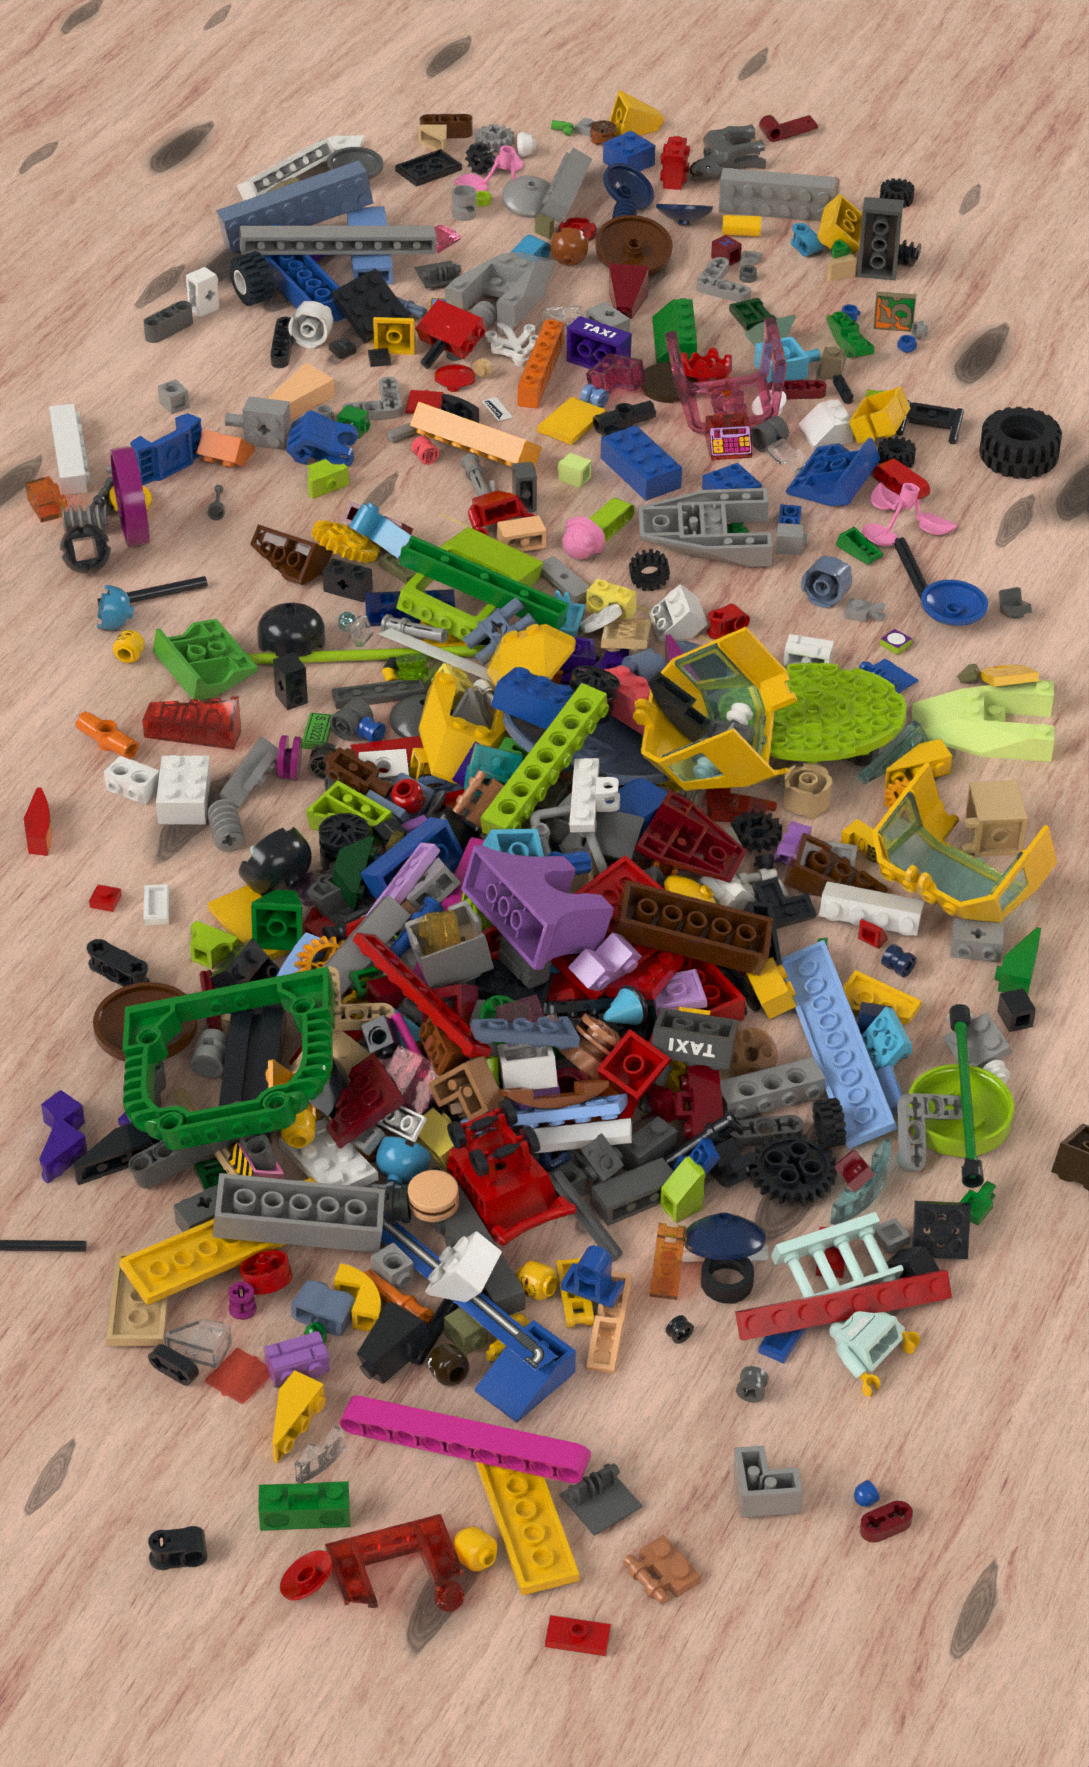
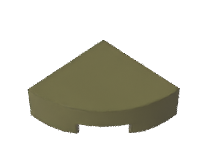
M969 664L957 677L960 683L977 680L981 673L977 664Z

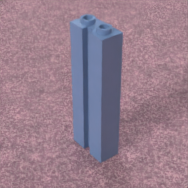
M362 207L348 212L347 226H387L385 207ZM391 254L351 255L353 280L376 268L387 284H393Z

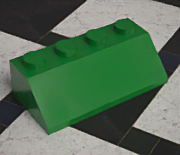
M673 299L652 316L656 364L665 362L681 364L682 353H687L688 360L691 358L692 353H697L693 299Z

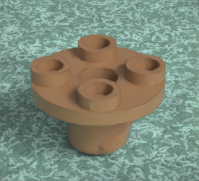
M746 1028L737 1032L735 1051L730 1064V1068L736 1075L741 1076L776 1066L778 1059L777 1046L768 1033L758 1028Z

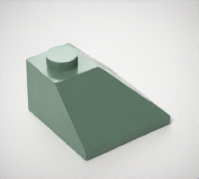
M795 314L758 323L745 332V335L754 346L758 343L786 338L796 319Z

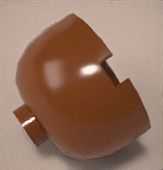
M563 228L557 234L554 232L551 237V254L560 264L567 266L579 264L588 253L589 238L583 236L581 230Z

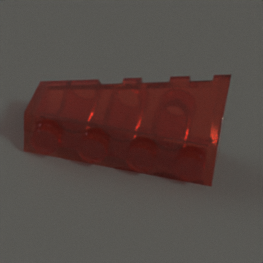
M233 696L230 700H221L219 697L199 702L198 699H190L187 703H180L178 700L150 702L142 719L144 738L234 750L241 734L239 696Z

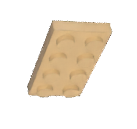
M615 619L604 626L601 648H606L607 651L611 652L620 651V648L629 649L631 652H640L643 649H647L651 619Z
M116 1251L106 1336L107 1346H157L158 1344L164 1345L169 1296L146 1305L119 1266L121 1258L138 1251Z

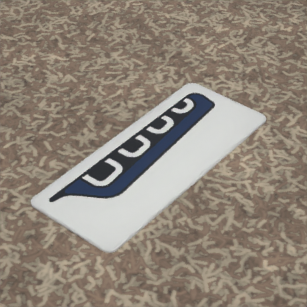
M497 397L482 401L497 421L513 417Z

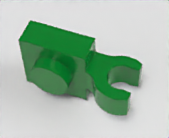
M986 1181L977 1193L970 1189L960 1201L970 1203V1222L977 1226L993 1209L992 1200L995 1194L992 1192L996 1188L995 1184Z

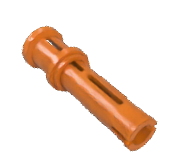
M369 1269V1272H364L376 1285L382 1300L386 1303L394 1302L424 1320L427 1326L434 1315L432 1309L429 1307L424 1308L417 1302L416 1297L408 1294L405 1295L379 1276L374 1270Z

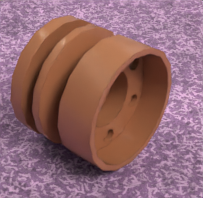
M585 1013L581 1019L589 1028L586 1029L580 1024L575 1025V1029L582 1036L579 1047L558 1050L590 1077L600 1079L596 1069L613 1050V1047L619 1043L621 1037L605 1022Z

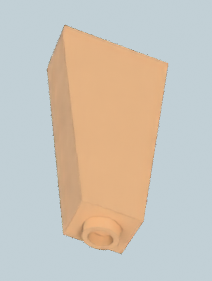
M305 363L267 399L290 401V416L292 420L334 397V379L310 364Z

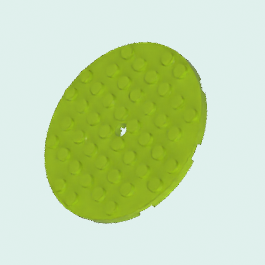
M832 663L787 664L786 670L790 680L786 682L790 693L795 692L798 702L774 712L770 757L806 761L807 763L815 764L819 761H832L867 755L871 751L885 746L900 733L906 721V701L902 694L895 691V686L891 682L877 674L854 667L851 671L840 669L839 664ZM748 686L731 687V691L728 694H724L720 701V720L729 722L726 714L731 710V706L734 703H744L750 707L753 713V717L751 720H748L747 726H752L755 729L757 710ZM753 738L752 741L750 742V745H751L752 747H753V743H754V738Z

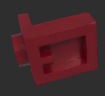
M656 1084L651 1085L647 1089L648 1103L652 1111L641 1117V1119L659 1116L667 1123L675 1119L672 1089Z
M854 1149L835 1164V1169L845 1179L847 1185L854 1193L875 1175L872 1168Z

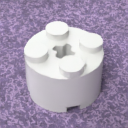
M304 301L297 308L289 322L288 328L290 335L296 339L298 345L305 348H315L325 342L333 328L331 309L315 301Z

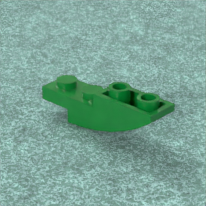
M838 311L834 312L833 315L826 316L835 341L841 349H845V355L848 358L874 354V346L860 334L859 325L845 312Z

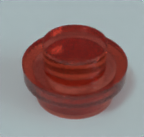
M446 1580L438 1585L434 1597L437 1606L441 1610L452 1612L463 1604L465 1594L458 1582Z

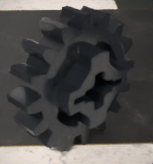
M751 810L750 814L743 811L741 817L737 815L734 817V821H731L730 826L735 831L743 848L747 847L748 852L757 849L758 853H761L763 848L770 851L771 846L777 847L778 841L782 840V824H779V818L772 819L773 814L765 815L764 810H761L759 813Z

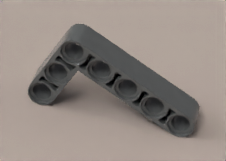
M265 1133L180 1150H170L163 1141H160L134 1155L130 1159L128 1166L137 1185L145 1189L161 1183L237 1141L242 1144L256 1170H270L276 1164L277 1158Z

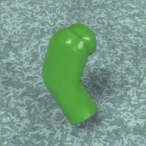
M552 120L551 123L552 130H561L567 136L572 135L575 129L574 125L570 122Z

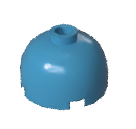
M105 585L104 589L108 591L107 594L102 593L97 618H101L102 623H97V628L117 630L125 625L127 619H132L134 606L130 605V598L124 590L116 586Z
M384 1137L377 1150V1168L387 1178V1182L394 1181L396 1185L409 1184L417 1174L427 1171L431 1160L430 1152L417 1143L413 1147L406 1145L407 1139Z

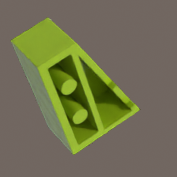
M338 780L306 810L310 829L319 831V826L323 820L339 813L358 815L367 821L370 827V836L374 837V844L381 845L382 841L373 834V826L393 818L392 811Z

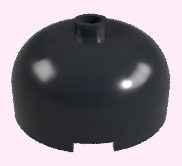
M291 602L275 605L269 608L258 622V647L263 652L267 650L275 652L277 657L292 652L297 657L312 654V649L317 647L323 648L325 645L324 621L315 609L305 604Z
M295 827L288 831L284 828L278 829L263 838L252 848L254 853L248 862L242 861L239 868V876L251 890L262 896L274 890L294 889L300 884L310 868L312 861L311 848L307 840Z

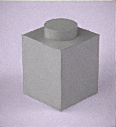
M778 523L776 554L802 555V547H807V534L803 533L804 525Z

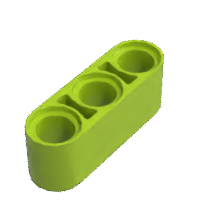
M613 497L589 519L602 529L606 542L632 519L635 506Z

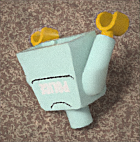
M858 1311L845 1323L834 1322L830 1327V1336L835 1339L838 1356L856 1379L859 1377L862 1380L861 1391L867 1397L872 1395V1389L868 1385L874 1386L878 1391L880 1380L876 1375H868L866 1371L872 1372L902 1340L901 1348L908 1354H913L920 1342V1336L917 1332L904 1331L905 1327L898 1322L897 1317L891 1316L886 1312L869 1313Z

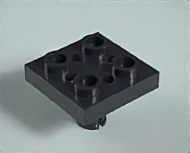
M914 1201L912 1247L925 1245L932 1258L968 1259L970 1203ZM924 1228H925V1231H928L929 1228H930V1233H925V1232H924ZM937 1243H938L939 1245L944 1244V1246H943V1247H938V1246H937Z

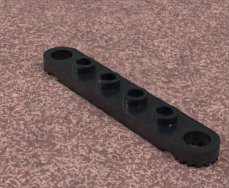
M615 997L554 1000L551 1003L550 1001L537 1002L536 1008L539 1014L564 1013V1016L568 1017L580 1016V1011H586V1014L589 1015L602 1014V1009H608ZM645 1000L647 1005H653L651 1000Z

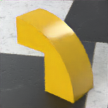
M340 1263L334 1278V1289L346 1291L356 1299L351 1310L352 1329L370 1332L381 1314L379 1291L374 1282L365 1273L355 1267Z

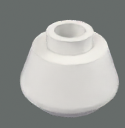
M520 132L517 135V148L520 157L523 158L533 154V150H536V138L532 139V135Z

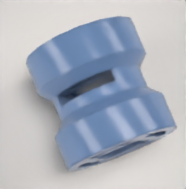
M587 384L581 392L580 400L604 408L607 404L609 393L607 390L597 389L596 386Z

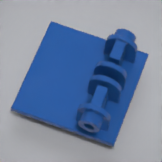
M886 658L875 665H872L869 661H863L859 666L860 669L877 674L891 682L895 686L897 693L918 682V679Z

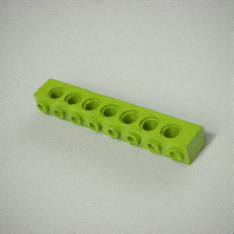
M581 683L480 817L482 833L488 835L490 830L521 829L522 823L525 819L530 818L537 803L543 801L551 784L554 785L557 782L563 768L569 766L574 753L582 748L586 737L594 732L600 718L606 716L609 709L607 693Z

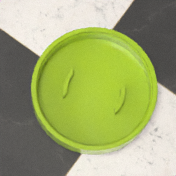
M942 1065L926 1071L914 1081L908 1094L956 1095L961 1097L959 1065ZM969 1065L976 1156L996 1149L1007 1139L1013 1123L1014 1099L1009 1088L1000 1078L985 1069ZM930 1100L928 1103L929 1111L933 1114L935 1111V1104L932 1100ZM945 1105V1110H954V1106ZM963 1117L956 1120L925 1119L926 1147L944 1155L966 1157ZM910 1126L909 1128L912 1134L915 1136V1129L914 1127Z

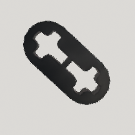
M158 1344L148 1354L149 1362L155 1369L182 1385H190L199 1375V1369L193 1361L166 1345Z

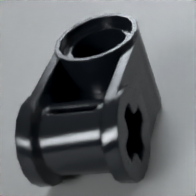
M189 1526L180 1529L157 1530L148 1539V1546L151 1550L149 1562L157 1570L198 1567L207 1561L205 1532L201 1527ZM160 1538H163V1545L160 1546ZM161 1554H164V1562H162Z

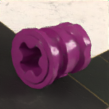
M241 1281L234 1283L228 1291L229 1313L233 1318L239 1320L249 1319L255 1314L257 1309L253 1286ZM242 1289L243 1296L240 1297V1290ZM241 1304L244 1305V1311H241Z

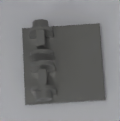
M452 261L414 267L426 289L449 285L455 278L460 276L459 273L461 272V266L456 263L453 264Z
M609 1463L605 1464L603 1469L596 1473H590L589 1477H583L582 1481L575 1485H569L567 1490L559 1494L594 1536L642 1508V1504L618 1479L617 1475L620 1474V1471L615 1463L611 1465Z

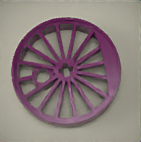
M132 446L111 449L112 479L127 547H135L148 544L150 542L147 510L134 449Z

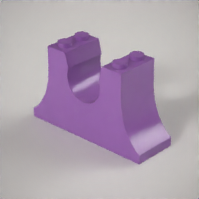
M484 845L473 846L461 890L534 970L543 969L548 961L562 955L582 953L585 949L596 951L606 938L607 928L614 909L602 895L589 893L569 894L576 868L564 856H521L493 850Z

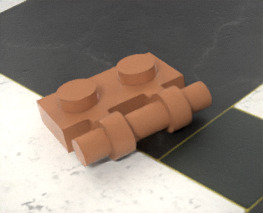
M479 769L476 775L472 776L468 781L469 786L463 795H459L456 799L457 804L453 811L461 815L465 808L469 809L470 811L465 818L482 828L480 817L504 787V784L493 777L487 785L482 783L487 774ZM477 789L482 791L475 803L470 801Z
M664 1535L640 1549L639 1557L643 1561H637L632 1554L627 1555L623 1560V1563L628 1568L629 1575L634 1580H639L645 1587L647 1595L652 1599L655 1598L661 1605L665 1604L670 1598L666 1593L667 1590H670L677 1598L701 1581V1575ZM653 1571L659 1579H654L649 1573Z

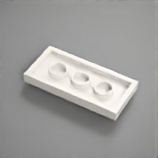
M326 1118L316 1121L315 1138L303 1148H293L285 1143L282 1138H279L280 1148L315 1182L364 1187L379 1180L377 1170L350 1143L341 1149L336 1145L326 1129L329 1122Z

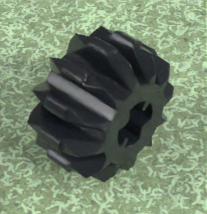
M483 142L470 145L469 149L465 152L467 157L464 159L469 163L467 167H472V172H477L478 175L490 172L496 156L493 155L494 149H489V144H484Z

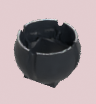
M84 523L81 527L74 525L66 531L61 540L62 560L71 570L77 573L87 574L89 570L96 572L107 563L110 557L111 547L107 545L109 539L102 529L93 524ZM92 539L96 558L77 561L73 542Z

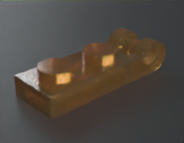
M658 1223L649 1297L677 1300L686 1226L678 1225L676 1228L667 1226V1223ZM665 1237L676 1239V1243L665 1242Z

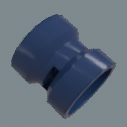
M891 944L885 950L881 964L888 969L893 968L896 974L904 978L915 967L917 958L910 952H903L902 947L897 944Z

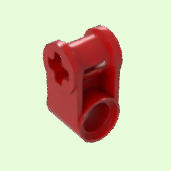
M733 603L717 610H712L708 614L710 627L707 629V635L712 639H719L747 627L750 617Z

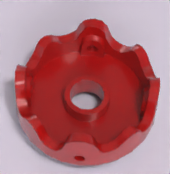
M714 347L710 348L705 356H700L696 352L692 353L689 360L687 353H682L681 371L687 377L697 378L698 382H707L710 378L724 379L732 372V355L725 354L724 358L721 359L718 350Z

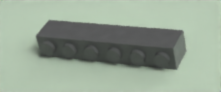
M458 1183V1209L450 1218L434 1222L437 1233L443 1234L446 1247H454L463 1236L467 1238L476 1231L497 1247ZM501 1253L481 1293L505 1313L511 1315L525 1310V1290Z

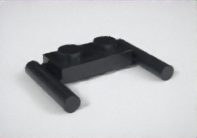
M907 400L910 410L896 431V435H903L907 419H909V423L944 429H950L952 426L948 442L956 444L964 415L962 408L955 410L954 408L916 402L911 403L910 400Z

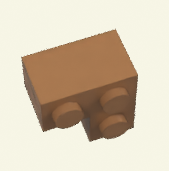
M484 1056L467 1061L428 1083L439 1107L460 1100L469 1121L498 1108V1102L504 1100L499 1095V1087Z

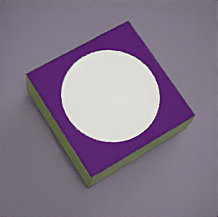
M893 629L880 639V645L898 655L912 645V638Z

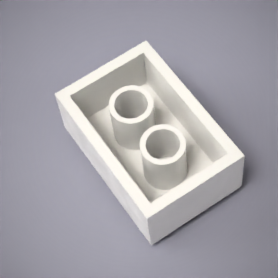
M170 755L161 757L156 797L158 824H206L211 783L209 756Z

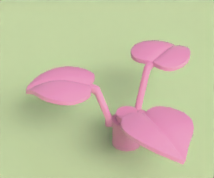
M502 146L500 153L494 160L495 164L485 180L479 175L470 173L464 174L454 181L457 186H472L476 189V192L487 191L488 187L486 184L496 168L511 171L512 179L516 178L515 171L523 168V162L513 147Z
M879 483L871 494V503L879 509L896 510L887 528L879 524L870 523L862 528V534L877 545H894L895 539L898 536L891 532V529L901 509H911L914 505L916 518L920 521L919 526L928 533L943 535L956 529L958 524L931 513H922L920 515V500L917 499L920 489L917 485L904 483L899 496L887 489L882 483Z

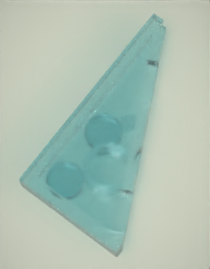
M914 719L857 778L863 784L886 773V769L919 743L928 742L929 740L921 724Z

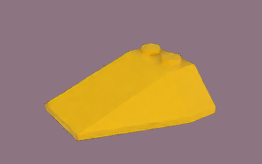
M533 624L528 626L526 630L519 632L516 630L510 631L502 636L488 664L487 675L495 687L497 681L515 667L526 668L532 674L545 676L551 680L574 652L576 640L574 637L547 624L540 626Z

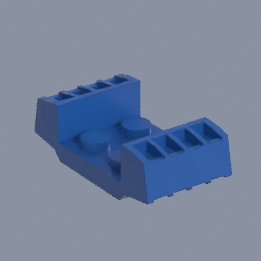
M189 413L180 415L175 418V431L152 443L142 436L130 442L135 452L142 485L153 481H161L194 463V460L200 456L196 453L202 435L201 418Z

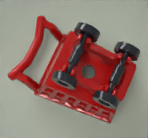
M508 1099L499 1101L498 1108L466 1123L459 1124L457 1121H454L447 1125L449 1137L456 1148L449 1150L446 1173L455 1177L492 1239L501 1246H505L526 1231L548 1221L575 1214L577 1210L576 1206L573 1203H569L564 1196L557 1198L549 1174L531 1155L540 1151V1142L531 1126L522 1128L519 1136H516L510 1127L518 1123V1118L512 1103ZM489 1128L497 1129L473 1140L472 1136L480 1131ZM499 1163L506 1165V1167L502 1170H495L494 1164Z

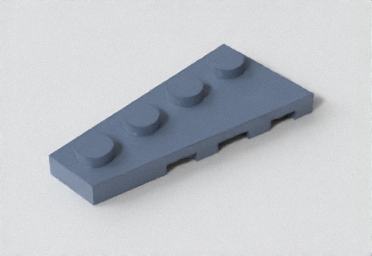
M567 1016L559 1017V1020L555 1022H550L548 1017H538L537 1022H530L525 1018H515L513 1023H508L503 1018L472 1019L470 1028L475 1039L485 1044L504 1042L507 1045L516 1046L520 1043L529 1044L537 1048L547 1045L566 1050L569 1047L578 1048L580 1037Z

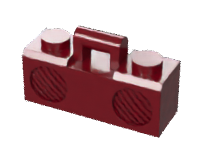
M687 1065L685 1073L681 1074L679 1079L680 1090H684V1092L679 1091L673 1094L675 1119L688 1120L683 1124V1136L688 1138V1141L705 1130L706 1123L709 1121L713 1123L723 1116L720 1072L705 1065ZM685 1101L688 1102V1111H685Z

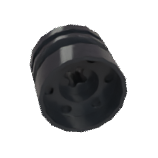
M593 666L576 667L572 671L569 687L576 691L581 683L607 693L609 709L604 718L601 717L597 724L607 723L610 720L614 707L613 701L616 699L620 686L619 679L609 671Z
M339 813L323 820L319 826L320 864L325 872L329 870V864L332 861L336 862L341 848L370 836V827L365 819L351 813Z

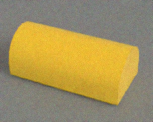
M723 215L722 235L760 237L761 216Z

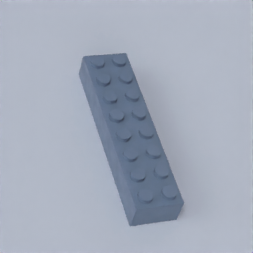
M358 160L216 211L224 243L231 254L241 251L239 244L240 226H271L274 224H279L280 226H311L373 204V198L367 171Z

